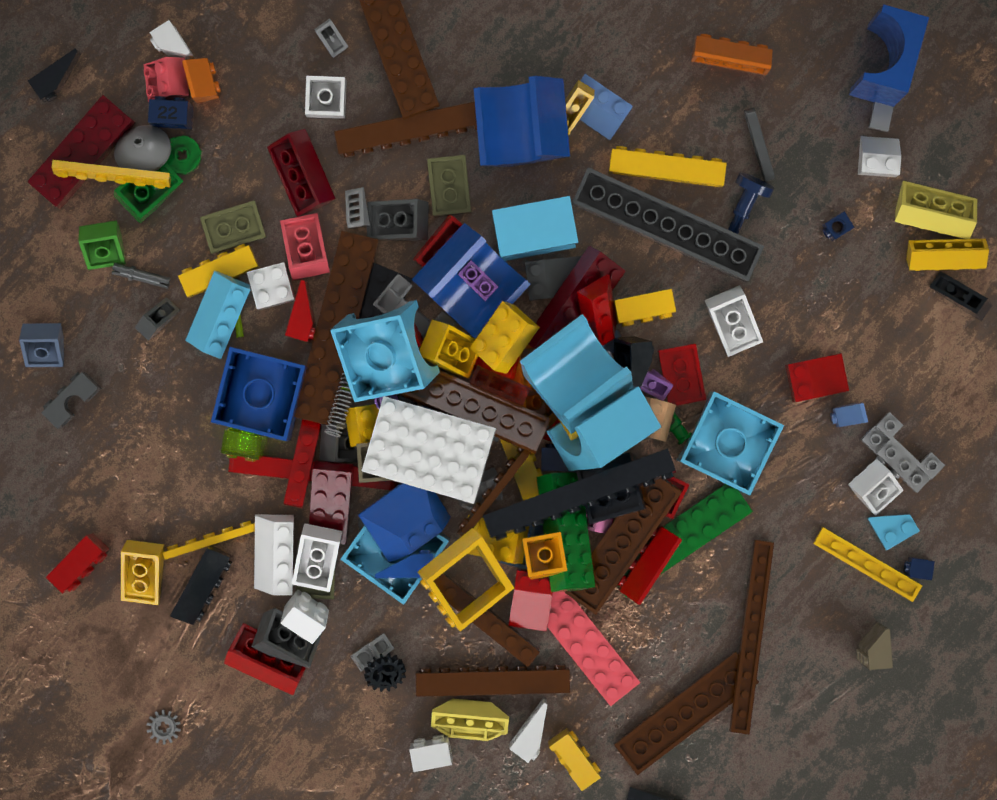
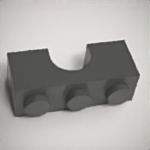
M77 372L70 379L71 383L67 387L63 386L57 392L58 396L54 400L50 399L43 406L44 410L41 413L57 429H62L75 416L68 408V402L72 396L77 395L84 402H89L102 389L86 372Z

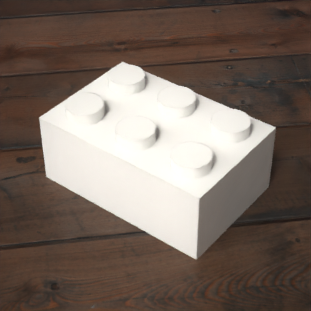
M304 523L292 585L330 592L342 531Z

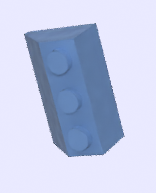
M584 74L580 81L595 90V97L579 120L608 140H611L633 106L587 74Z

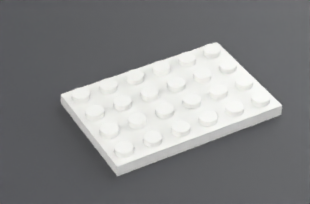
M384 396L362 472L475 504L496 428Z

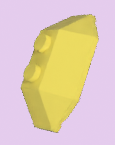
M453 698L432 709L431 727L436 728L450 738L489 741L508 734L509 716L492 702Z

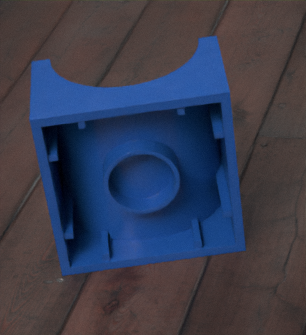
M883 4L870 20L867 30L874 32L884 41L889 53L888 69L881 73L864 72L850 88L849 95L892 107L906 96L910 89L929 17Z
M531 76L529 77V83L474 88L480 166L513 167L570 157L563 79Z
M465 223L412 278L415 284L475 339L502 301L513 304L531 285L486 243V240ZM470 260L498 286L486 301L458 275Z
M229 347L211 423L283 441H291L296 422L294 415L307 366Z

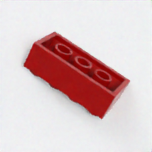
M659 525L648 544L641 550L639 558L634 560L629 567L630 572L628 575L623 576L618 583L620 586L618 590L638 605H641L682 539Z
M243 623L227 652L224 664L288 694L294 695L306 667L266 655L251 647L257 629Z

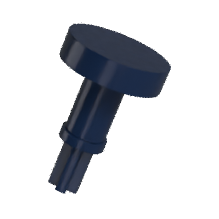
M741 172L735 182L745 189L736 208L733 210L735 216L728 230L736 234L739 233L744 220L749 219L758 195L770 198L774 191V187L770 184Z

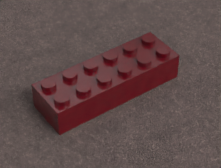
M102 95L27 182L55 207L62 209L86 180L77 179L74 176L58 177L53 173L52 161L59 160L100 165L114 149L121 136L130 130L136 122L107 97Z
M588 246L537 320L536 324L540 328L528 344L537 349L581 315L577 291L606 274L610 275L613 291L626 271L601 251Z

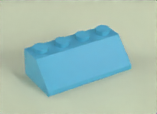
M214 270L185 341L200 351L221 359L250 292V284Z

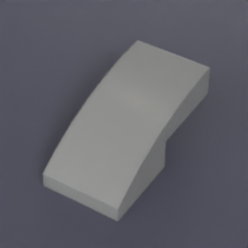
M874 102L868 128L888 132L893 107Z
M383 633L350 657L361 672L364 670V667H368V661L373 662L374 656L378 659L380 654H383L384 657L394 650V647Z

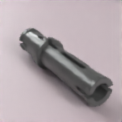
M114 263L112 268V275L128 278L129 281L136 280L166 289L170 285L171 277L136 269V266L128 267Z

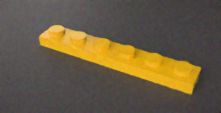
M59 160L52 161L53 173L62 178L74 176L81 180L91 178L99 182H106L107 180L115 181L118 184H126L127 182L134 183L137 186L153 185L160 189L170 187L171 185L170 173Z
M251 520L240 523V528L234 530L231 526L222 529V533L218 535L212 532L203 535L204 539L199 541L196 538L187 540L184 546L178 547V544L168 546V551L163 552L164 559L166 560L254 532L255 523L252 524Z
M824 527L821 528L813 542L816 546L911 602L915 600L922 588L921 584Z

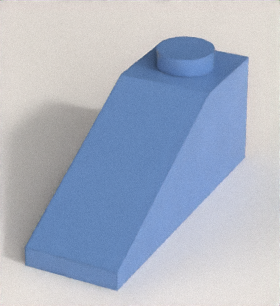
M852 403L832 408L833 413H830L831 421L833 424H836V427L868 422L864 403Z

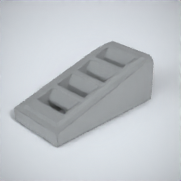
M364 187L345 191L347 228L354 229L369 226L370 222ZM359 194V198L352 199L351 195ZM359 202V205L353 206V203ZM354 210H360V213L354 214ZM355 217H360V220L355 221Z

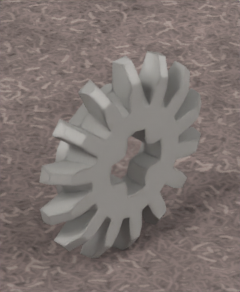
M162 710V715H159L156 711V718L149 717L153 722L147 723V726H151L147 733H153L150 737L151 739L157 737L156 743L160 739L163 740V744H166V739L172 743L171 737L174 736L176 739L178 737L175 731H181V729L176 728V725L181 723L174 721L178 716L175 715L171 718V711H169L168 715H165V710ZM161 722L169 724V727L166 729L167 732L159 730Z

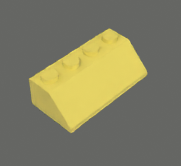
M903 181L895 210V222L957 238L970 239L977 224V199Z

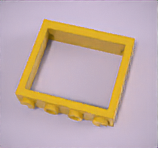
M473 528L417 572L422 578L420 581L421 585L426 590H430L428 593L429 597L435 603L438 602L437 609L443 616L446 614V622L451 628L455 626L460 632L514 589V586L483 537ZM476 547L496 578L497 583L456 615L434 583V580Z

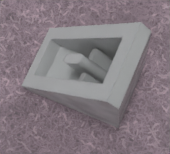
M328 19L314 29L333 58L348 48V45L331 19Z

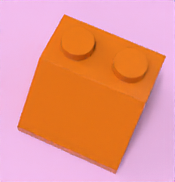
M208 58L183 60L192 99L198 104L219 98L218 93L221 92L219 82L214 79L213 74H216L214 63H210Z

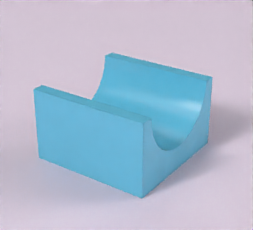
M570 196L492 210L499 255L504 261L576 248V243H579Z
M583 314L520 361L526 380L571 434L576 431L575 426L633 388L631 371L627 366L625 368L621 367L608 354L594 335Z
M638 386L575 426L578 438L571 441L561 422L546 432L568 471L602 468L660 429L661 425Z

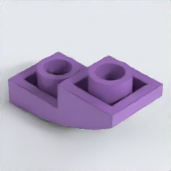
M471 260L458 273L485 301L498 288Z

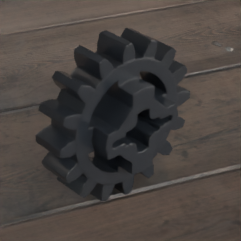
M390 653L386 657L380 654L378 659L374 656L373 662L368 661V667H364V677L368 686H372L373 690L379 688L380 692L387 688V691H390V687L396 689L397 683L402 684V678H406V668L402 659L398 660L397 655L391 657Z

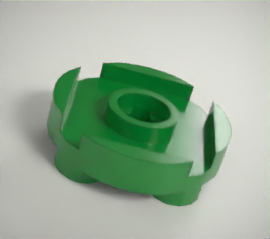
M188 136L171 138V153L166 163L177 174L187 175L195 171L200 165L202 151L198 143ZM186 150L187 158L179 160L178 152Z

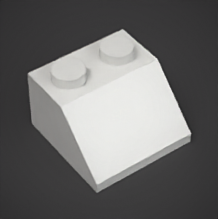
M170 20L149 32L152 36L150 41L159 52L163 51L168 56L184 57L187 60L195 59Z
M860 136L858 175L899 176L901 168L899 139Z
M878 459L869 464L864 471L848 484L856 496L875 516L904 491L891 471Z

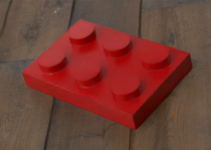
M696 344L658 350L662 376L673 384L672 389L666 396L667 402L677 406L706 400Z

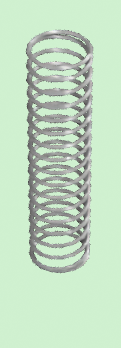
M344 380L341 381V382H339V384H341V383H347V384H348V382H346V381H344ZM338 386V389L339 387H345L347 389H350L348 386ZM342 389L337 390V393H338V391H342V392L351 394V392H349V391H345V390H342ZM340 393L337 394V395H335V397H337V396H343V397H346V398H349V399H353V398L350 397V396L342 395V394H340ZM339 397L337 399H334V401L341 400L347 403H351L350 401L340 399ZM337 402V403H333V406H335L334 404H339V405H342V406H344V407L350 408V406L345 405V404H341V403H338V402ZM336 406L331 408L332 412H330V414L332 415V413H338L340 415L347 416V414L334 411V408L340 409L345 412L349 411ZM333 415V416H329V419H330V420L327 421L328 423H329V421H332V422H336V423L345 425L343 422L335 421V420L331 419L330 417H335V418H338V419H341V420H346V419H345V418H342V417H338V416ZM331 423L326 425L328 428L324 431L326 434L341 437L338 434L342 433L341 431L331 429L328 426L344 429L343 427Z

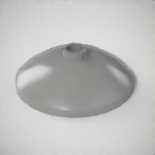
M151 125L137 126L128 130L117 141L114 149V158L117 165L121 168L157 171L167 162L170 156L171 142L167 134L158 127Z

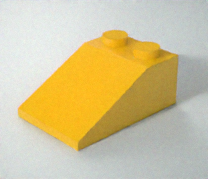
M126 540L121 550V601L159 605L164 567V544Z

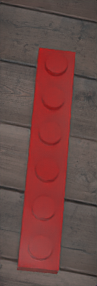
M302 419L284 505L299 508L304 506L321 429L320 423Z

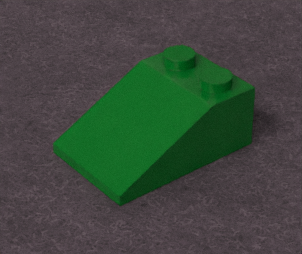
M167 163L156 172L170 173V187L160 189L153 185L137 186L134 183L126 182V184H121L114 190V197L139 224L149 217L183 183V180Z

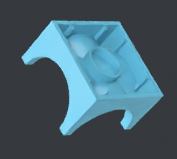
M417 300L409 301L398 309L370 318L356 319L354 313L348 314L330 330L354 402L424 389L440 373L438 365L429 366L425 362L416 342L414 319L419 308Z
M711 391L706 398L701 416L682 452L679 453L677 461L717 479L740 492L751 495L784 425L719 393Z
M364 525L340 560L404 605L422 578H375V574L413 554H419V550H430V554H436L437 557L445 548L450 538L445 534L439 533L412 554L388 562Z

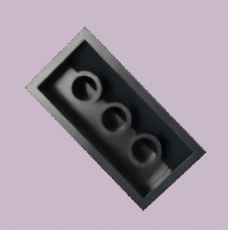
M213 545L207 547L170 616L194 625L197 621L200 623L205 615L204 607L206 605L209 606L214 598V595H212L214 589H218L224 580L221 578L224 571L228 572L233 563L230 561L232 556Z

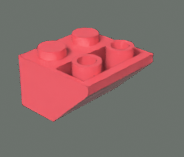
M164 57L143 64L148 102L149 99L155 100V96L166 97V100L189 96L188 82L182 62L185 60L184 57Z

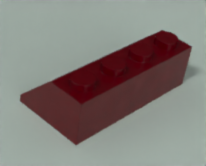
M306 129L290 132L267 146L297 217L325 206L336 199Z

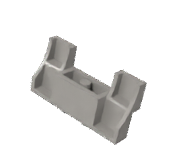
M398 273L375 300L373 305L384 314L398 309L408 303L403 297L413 285ZM417 309L414 323L424 339L431 320ZM443 310L435 318L436 321L453 327L457 324Z
M888 412L860 440L877 455L875 459H878L884 466L887 465L891 469V473L897 480L901 478L915 493H918L930 479H933L941 471L945 464L932 452H929L919 462L893 437L904 425Z

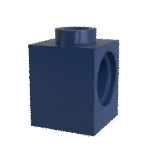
M845 211L822 225L824 227L822 229L824 235L832 241L855 228ZM834 222L841 225L840 232H835L832 229Z
M908 557V561L904 563V572H906L907 577L932 580L935 561Z

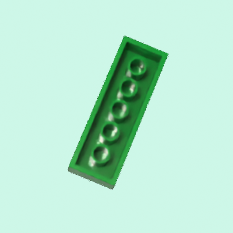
M550 473L537 477L539 495L578 481L577 473ZM585 506L580 507L581 511L573 514L566 512L562 514L563 517L554 521L551 518L544 520V535L561 532L568 570L549 576L551 592L576 591L595 587Z

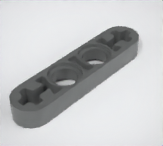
M754 108L744 110L745 120L764 182L774 180L773 168Z

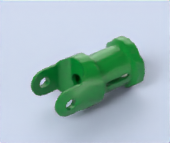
M674 412L673 418L675 420L671 424L669 432L676 437L680 445L692 433L685 429L681 419Z

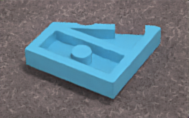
M910 514L867 518L885 550L894 547L920 531Z

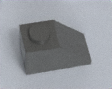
M166 297L145 313L135 328L149 341L177 315L180 309Z

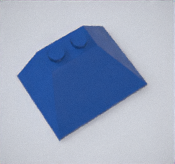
M404 483L395 487L358 514L388 562L415 552L441 533L451 518L435 492Z

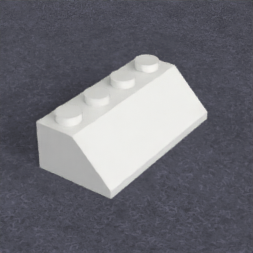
M255 514V589L271 595L293 594L294 515Z

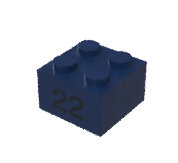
M155 96V100L149 99L148 123L158 128L192 130L194 107L185 98L176 97L172 101L166 100V97Z

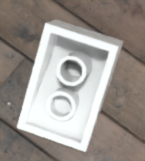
M740 285L704 300L728 357L763 342L745 293Z
M544 697L509 743V749L527 763L531 759L534 761L540 753L547 710V699Z

